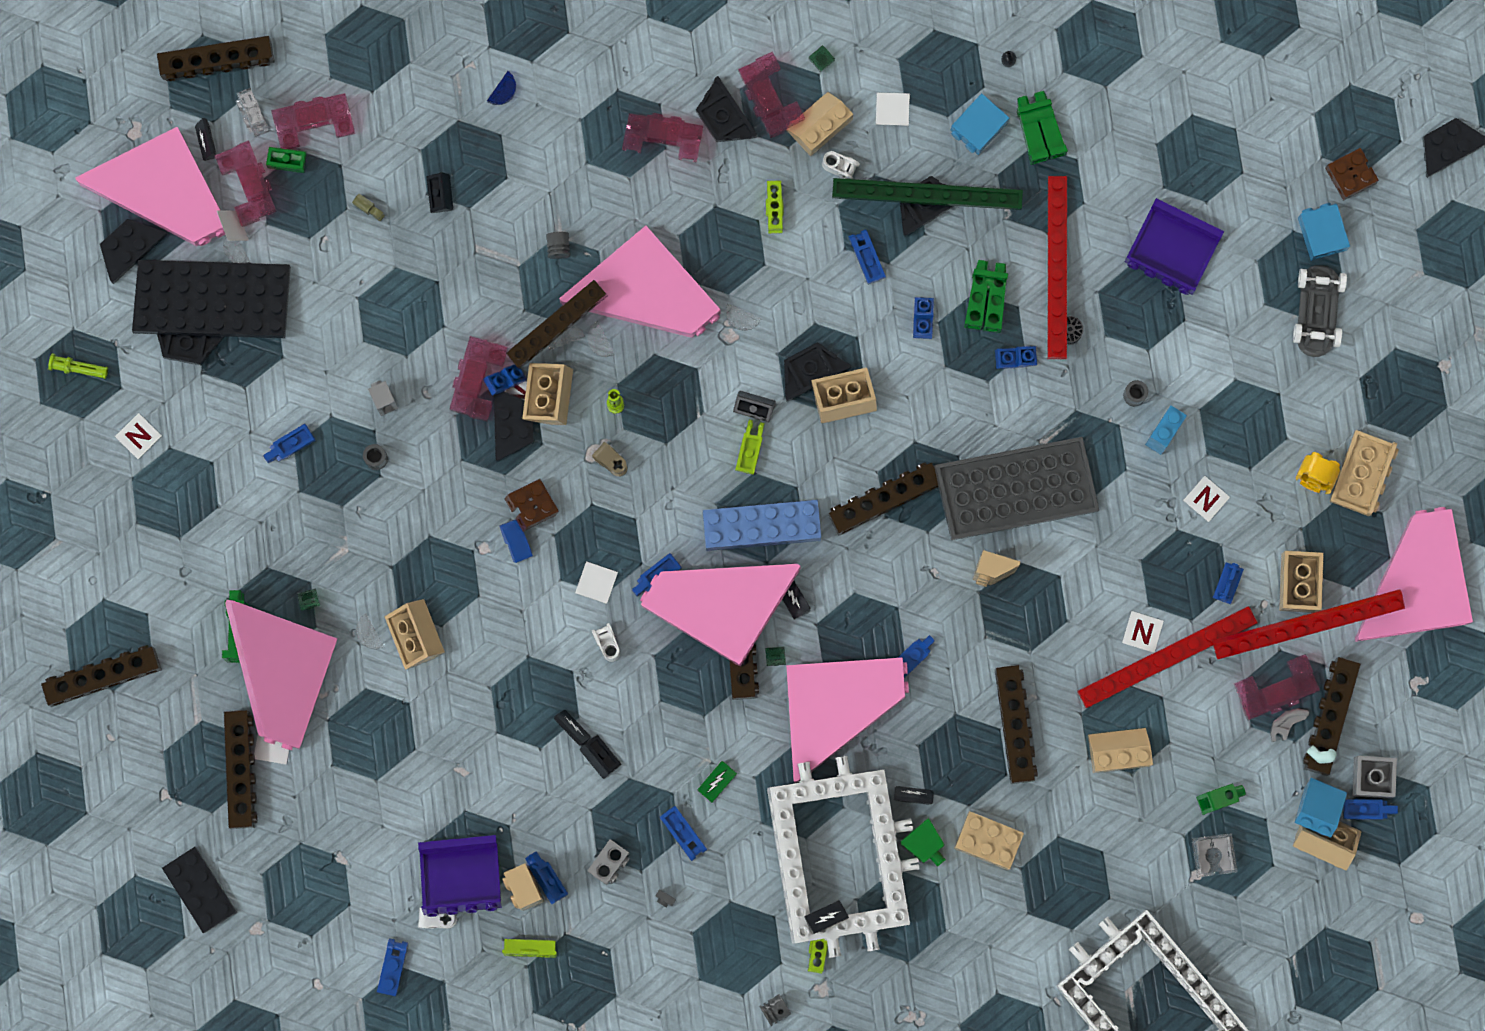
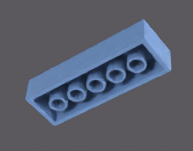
M818 500L703 510L706 551L821 541Z

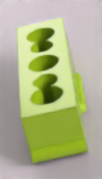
M767 181L766 216L768 217V234L783 233L782 216H784V202L781 181ZM773 188L778 190L776 192V199L772 198L773 192H771V189ZM777 204L779 207L777 209H773L771 205ZM773 214L778 215L776 220L779 224L777 225L771 223L774 220Z
M505 939L502 953L504 956L557 957L556 941Z
M827 940L810 941L808 972L822 974L828 950ZM818 941L823 943V948L820 950L816 948V942ZM816 952L821 954L820 958H818L820 960L818 967L813 965Z

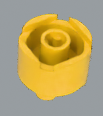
M1312 452L1311 455L1304 457L1296 475V480L1300 479V484L1311 491L1320 493L1323 490L1326 491L1325 494H1330L1340 474V464L1333 460L1324 459L1317 452Z

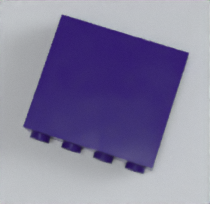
M1156 198L1124 262L1128 263L1127 266L1134 270L1140 269L1144 271V274L1150 278L1156 277L1162 280L1161 282L1166 286L1171 287L1173 285L1179 288V292L1185 295H1193L1224 231Z
M496 835L418 842L423 915L436 917L444 913L456 915L458 912L476 913L478 910L496 911L497 908H502Z

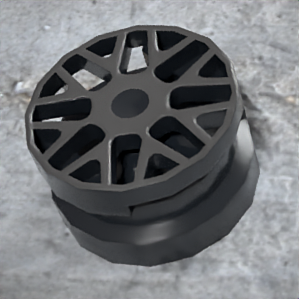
M1067 316V344L1073 345L1080 340L1083 334V325L1078 318Z

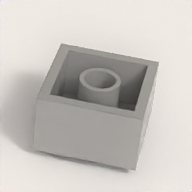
M1354 757L1352 796L1395 798L1397 758Z

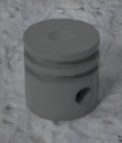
M551 232L546 234L548 258L564 259L570 257L568 232Z
M1139 380L1130 382L1123 393L1124 401L1133 407L1141 405L1148 396V387Z
M372 444L365 448L363 459L366 465L372 470L383 469L388 462V456L382 446Z
M780 994L768 1000L767 1004L763 1003L764 1006H759L771 1026H773L772 1023L776 1024L777 1020L781 1021L791 1015Z

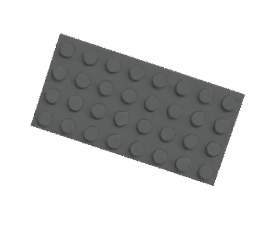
M1082 437L934 466L951 541L1100 511Z

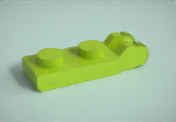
M753 420L748 421L735 471L754 475L765 423L760 422L756 436L750 434L753 428Z

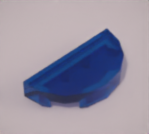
M509 71L506 72L492 92L487 103L503 105L514 97L516 81Z

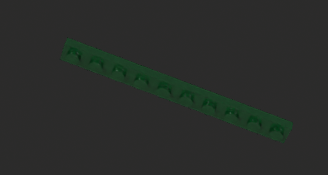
M833 178L832 198L1010 210H1022L1023 190L841 178Z

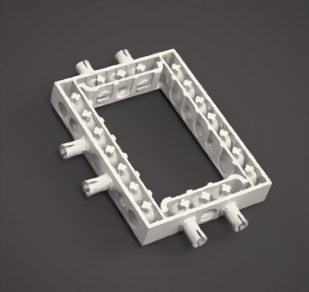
M848 756L836 758L839 773L837 777L814 780L811 776L810 762L799 763L798 768L801 779L799 783L767 789L792 944L825 939L828 944L829 958L842 956L838 940L840 936L863 932L866 936L867 951L880 950L877 938L878 930L910 925L902 873L904 871L919 870V864L911 865L912 863L919 862L917 857L907 860L899 859L895 835L900 832L913 831V826H904L912 824L911 819L896 822L892 819L885 771L878 770L852 774L849 769ZM867 792L868 800L866 802L870 808V824H872L873 836L875 838L873 843L876 845L878 857L876 862L879 863V873L881 876L879 880L880 882L882 881L884 893L882 898L885 901L886 909L849 914L848 919L818 933L811 934L804 916L810 914L792 804Z
M1148 910L1143 911L1122 930H1118L1109 917L1101 921L1098 925L1110 937L1109 941L1093 955H1088L1079 942L1075 943L1069 951L1078 959L1080 966L1056 985L1057 989L1088 1024L1089 1029L1087 1031H1118V1027L1105 1015L1106 1012L1096 1005L1092 999L1093 997L1083 988L1091 984L1104 971L1108 970L1110 965L1119 958H1122L1124 954L1143 939L1219 1029L1217 1031H1249Z

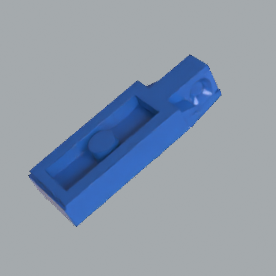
M303 424L273 442V445L269 447L271 451L264 454L263 457L267 463L276 459L279 462L316 440L307 425Z
M669 553L640 575V578L637 580L639 584L632 589L633 593L639 596L644 591L649 592L652 587L650 583L656 574L659 576L661 572L680 571L682 567L672 554Z
M930 635L923 642L918 639L898 657L903 658V662H907L908 674L931 652L928 647L935 640Z
M1345 799L1343 805V819L1383 820L1387 819V814H1398V806H1387V801Z
M537 851L525 858L530 871L551 905L568 895L549 862L541 859Z

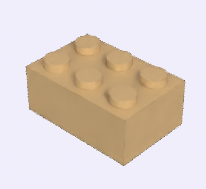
M1284 551L1281 554L1279 611L1314 613L1322 610L1323 553Z
M969 811L954 849L1003 869L1010 870L1024 833Z
M526 863L504 873L505 878H502L506 889L513 893V896L510 898L514 907L525 911L544 902L532 872Z

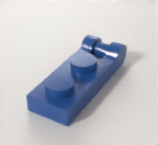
M867 230L861 231L858 235L852 234L848 236L867 284L869 285L886 278ZM864 240L865 245L859 247L858 242Z
M676 806L660 816L662 822L691 861L696 859L695 856L700 852L704 853L707 850ZM694 841L697 846L690 850L687 845Z
M389 938L378 984V993L397 996L408 942L402 941V943L395 942V939ZM393 949L400 951L399 956L392 955Z

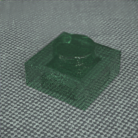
M823 45L808 57L820 72L835 61V58Z
M316 588L297 594L301 611L320 606Z
M784 647L765 648L767 666L786 665Z

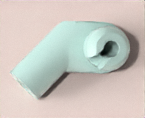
M1314 745L1306 751L1320 764L1331 763L1337 756L1336 751L1333 749L1320 752Z

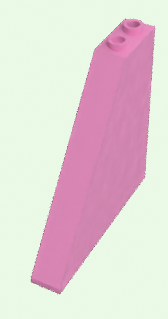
M178 127L75 177L80 186L195 246H204L210 242V239L225 235L217 211L221 210Z
M646 225L559 298L560 303L564 305L590 282L595 280L608 296L589 312L691 338L695 335H701L706 330L705 326L709 323H715L720 318L719 314H721V309Z
M1445 507L1435 508L1434 512L1428 513L1427 510H1419L1410 517L1374 595L1377 596L1400 589L1405 609L1363 620L1355 637V642L1468 625L1473 622L1452 509L1446 510Z
M798 564L665 571L661 572L659 576L657 574L654 576L650 583L652 585L649 592L645 591L640 599L642 601L641 606L741 667L799 573L801 566Z
M226 600L225 605L258 735L264 737V741L275 745V742L282 743V748L291 751L293 748L300 749L337 638L236 601Z
M903 658L786 665L794 783L801 781L798 768L799 763L810 762L811 772L905 699V693H909L908 681L904 682V674H908L907 662H903Z

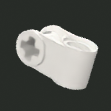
M834 151L827 152L822 161L824 170L842 179H854L852 176L856 167L860 165L858 161ZM833 158L836 164L829 165L826 159Z
M607 623L605 627L596 631L591 630L604 658L609 662L618 660L620 649L610 624ZM608 648H615L617 650L616 654L608 656L606 654Z
M420 908L418 928H452L457 922L456 915H448V917H451V921H448L446 925V922L442 920L447 916L446 913L439 914L436 917H428L423 915L422 908Z

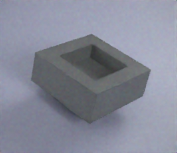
M660 889L655 895L658 898L657 902L666 908L668 905L673 906L676 899Z

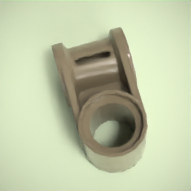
M603 442L592 455L596 462L613 475L621 477L626 474L628 467L625 459L606 442ZM615 464H617V465H620V464H621V465H622V469H619V468L616 469V468H615Z

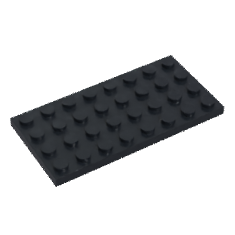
M138 260L132 332L133 334L285 338L291 267L287 264Z

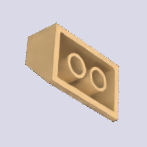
M827 92L792 122L786 130L812 156L853 120V113L841 100Z
M529 363L522 419L549 425H566L573 369L565 364Z
M867 368L811 380L821 424L877 411L876 397Z
M983 550L979 557L973 580L980 586L987 587V584L993 585L1014 574L1020 565V561Z
M424 599L406 603L384 616L405 670L445 653Z
M1146 728L1088 735L1093 773L1144 768L1153 765L1151 745Z
M1339 821L1338 827L1330 838L1300 825L1293 847L1347 871L1356 855L1362 831Z

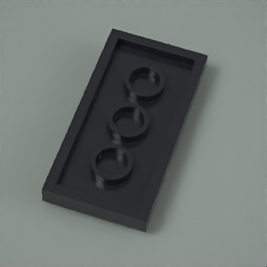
M193 847L162 867L203 934L237 913L196 847Z

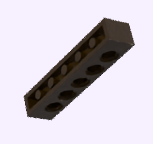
M269 36L157 53L160 76L166 81H175L180 77L194 78L199 74L208 76L213 75L217 71L227 73L236 68L246 70L255 65L265 67L269 66L270 63H274L272 42ZM251 51H258L255 57L249 56ZM232 54H239L238 59H230ZM214 57H221L219 62L212 63ZM195 60H202L199 66L193 65ZM176 63H183V66L180 69L174 68Z
M593 280L506 352V354L521 369L608 295Z
M924 462L916 467L917 470L911 473L906 471L900 474V478L895 481L892 479L882 483L883 487L877 490L875 487L864 492V496L860 498L855 496L849 499L848 504L844 506L839 504L831 508L828 516L838 536L939 487L932 462L929 464ZM919 476L923 479L924 483L916 485L913 482V478ZM904 485L907 491L900 494L897 492L896 487ZM886 493L890 499L887 502H882L879 499V495ZM870 502L873 508L866 511L862 508V503ZM847 510H852L855 513V517L848 519L844 513Z
M754 644L747 656L749 658L747 664L740 667L730 661L733 700L756 699V694H759V683L754 680V675L758 674L757 663H753V655H756V644ZM747 674L750 677V681L747 684L740 683L739 678L741 675Z
M145 645L139 647L137 652L131 653L127 651L119 654V658H106L101 660V664L95 666L93 663L82 667L83 670L77 672L70 670L65 672L62 677L52 676L46 678V682L41 683L47 705L54 707L162 671L156 649ZM141 658L143 661L142 665L135 668V659ZM123 664V672L116 674V666ZM104 670V679L98 680L97 673ZM85 676L87 683L84 686H79V679ZM68 683V690L61 692V684Z
M1340 657L1336 658L1335 661H1331L1329 672H1331L1330 679H1326L1323 689L1326 691L1325 697L1320 699L1318 708L1321 711L1319 716L1315 717L1313 727H1316L1314 735L1311 734L1308 741L1310 747L1314 745L1316 748H1322L1324 751L1329 749L1337 750L1360 669V663ZM1338 674H1341L1345 677L1344 684L1338 683ZM1332 693L1339 694L1340 701L1338 703L1332 700ZM1327 711H1332L1335 714L1334 721L1327 719ZM1323 729L1330 733L1328 740L1323 739L1321 736ZM1305 753L1303 759L1305 770L1324 776L1330 775L1333 762L1320 764L1308 753Z
M1019 665L995 668V677L1010 784L1033 782L1035 777H1038L1037 766L1033 765L1032 758L1035 757L1034 746H1030L1029 738H1032L1031 727L1027 726V719H1030L1028 707L1025 708L1024 700H1027V693L1025 688L1022 689L1021 681H1024L1023 669H1019ZM1009 681L1014 682L1016 690L1009 691L1006 683ZM1012 700L1017 701L1019 709H1010L1009 702ZM1012 720H1019L1022 723L1021 729H1014L1011 725ZM1019 738L1024 741L1022 749L1015 747V739ZM1018 758L1026 759L1027 766L1025 768H1020L1017 765Z
M247 710L224 712L229 829L255 828L254 823L258 822L257 812H254L257 795L256 792H253V784H256V775L252 773V765H255V755L251 753V746H254V735L250 731V726H253V715H250V712ZM238 726L244 727V733L241 736L235 735V729ZM240 745H243L245 747L244 754L238 756L236 754V748ZM242 764L245 765V773L238 775L236 772L237 767ZM240 784H245L247 787L244 794L237 792ZM242 803L247 805V811L244 814H240L238 811V807Z

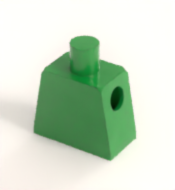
M1232 783L1199 795L1196 799L1202 815L1240 802L1239 798L1245 796L1246 792L1243 785L1235 787Z
M929 818L899 843L923 864L930 858L938 867L946 860L939 852L945 844Z

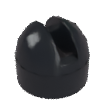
M1006 51L1001 57V62L1006 67H1012L1016 63L1017 57L1014 52ZM1008 54H1010L1012 62H1009Z

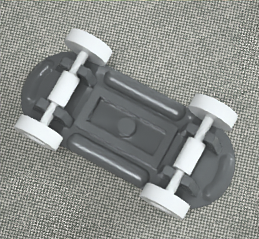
M1324 265L1300 269L1298 276V288H1301L1298 324L1294 326L1293 343H1297L1299 349L1311 357L1323 356L1332 347H1340L1342 339V329L1336 328L1339 292H1345L1347 274L1340 273L1338 278L1333 269Z

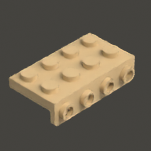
M1355 430L1329 502L1366 516H1370L1373 512L1376 513L1380 504L1377 501L1379 494L1382 495L1386 484H1383L1385 477H1389L1392 471L1390 463L1392 459L1395 460L1399 451L1396 448L1397 443H1390Z

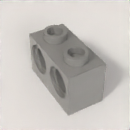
M377 381L371 384V388L368 391L381 416L398 409L386 381Z
M610 839L590 866L588 872L606 885L609 882L613 884L619 875L616 872L620 866L624 868L630 860L627 857L629 852ZM614 850L621 852V858L618 861H613L610 858V854ZM602 866H607L610 869V873L606 877L599 875V869Z

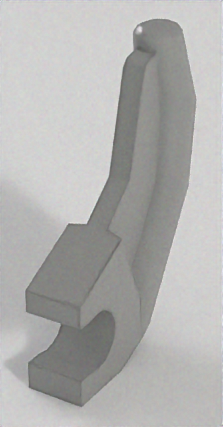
M1296 708L1285 711L1275 719L1270 731L1271 742H1276V734L1282 736V741L1286 740L1292 725L1305 720L1309 716V711Z

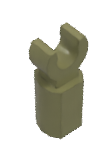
M360 193L352 202L354 206L367 215L371 214L378 221H381L385 216L381 210L375 207L374 203Z

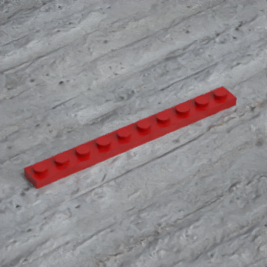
M1048 176L1047 359H1067V176Z
M1399 589L1212 640L1217 660L1405 609L1403 595Z
M1248 606L1078 690L1077 693L1086 709L1213 646L1212 640L1237 634L1257 624V621Z

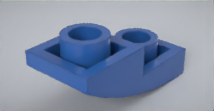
M915 297L913 338L932 339L934 298Z
M1036 346L995 350L996 369L1037 366Z
M514 364L505 367L500 372L486 376L483 380L493 396L525 382L527 378L522 369H519Z
M516 519L499 525L504 542L508 544L514 563L533 556L527 538Z

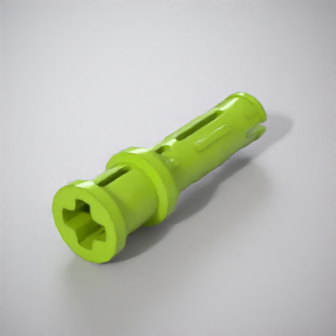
M53 353L49 359L48 370L50 371L55 369L64 371L65 374L75 372L106 379L108 375V367L73 361L71 357H58Z
M611 389L608 392L607 398L608 410L613 414H619L624 409L623 398L616 389Z

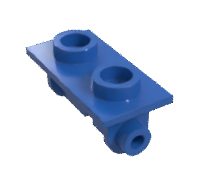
M1225 563L1213 595L1214 599L1231 605L1244 570L1240 568V565Z

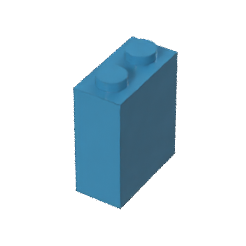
M981 93L952 124L950 131L956 140H962L966 144L965 147L971 153L975 152L979 155L1008 124L1010 118Z
M1326 203L1316 210L1308 208L1299 215L1298 221L1311 261L1349 249L1350 244L1337 204L1331 205V203Z
M1170 405L1145 445L1161 455L1187 415Z
M1310 778L1304 788L1294 823L1331 838L1338 827L1347 792Z

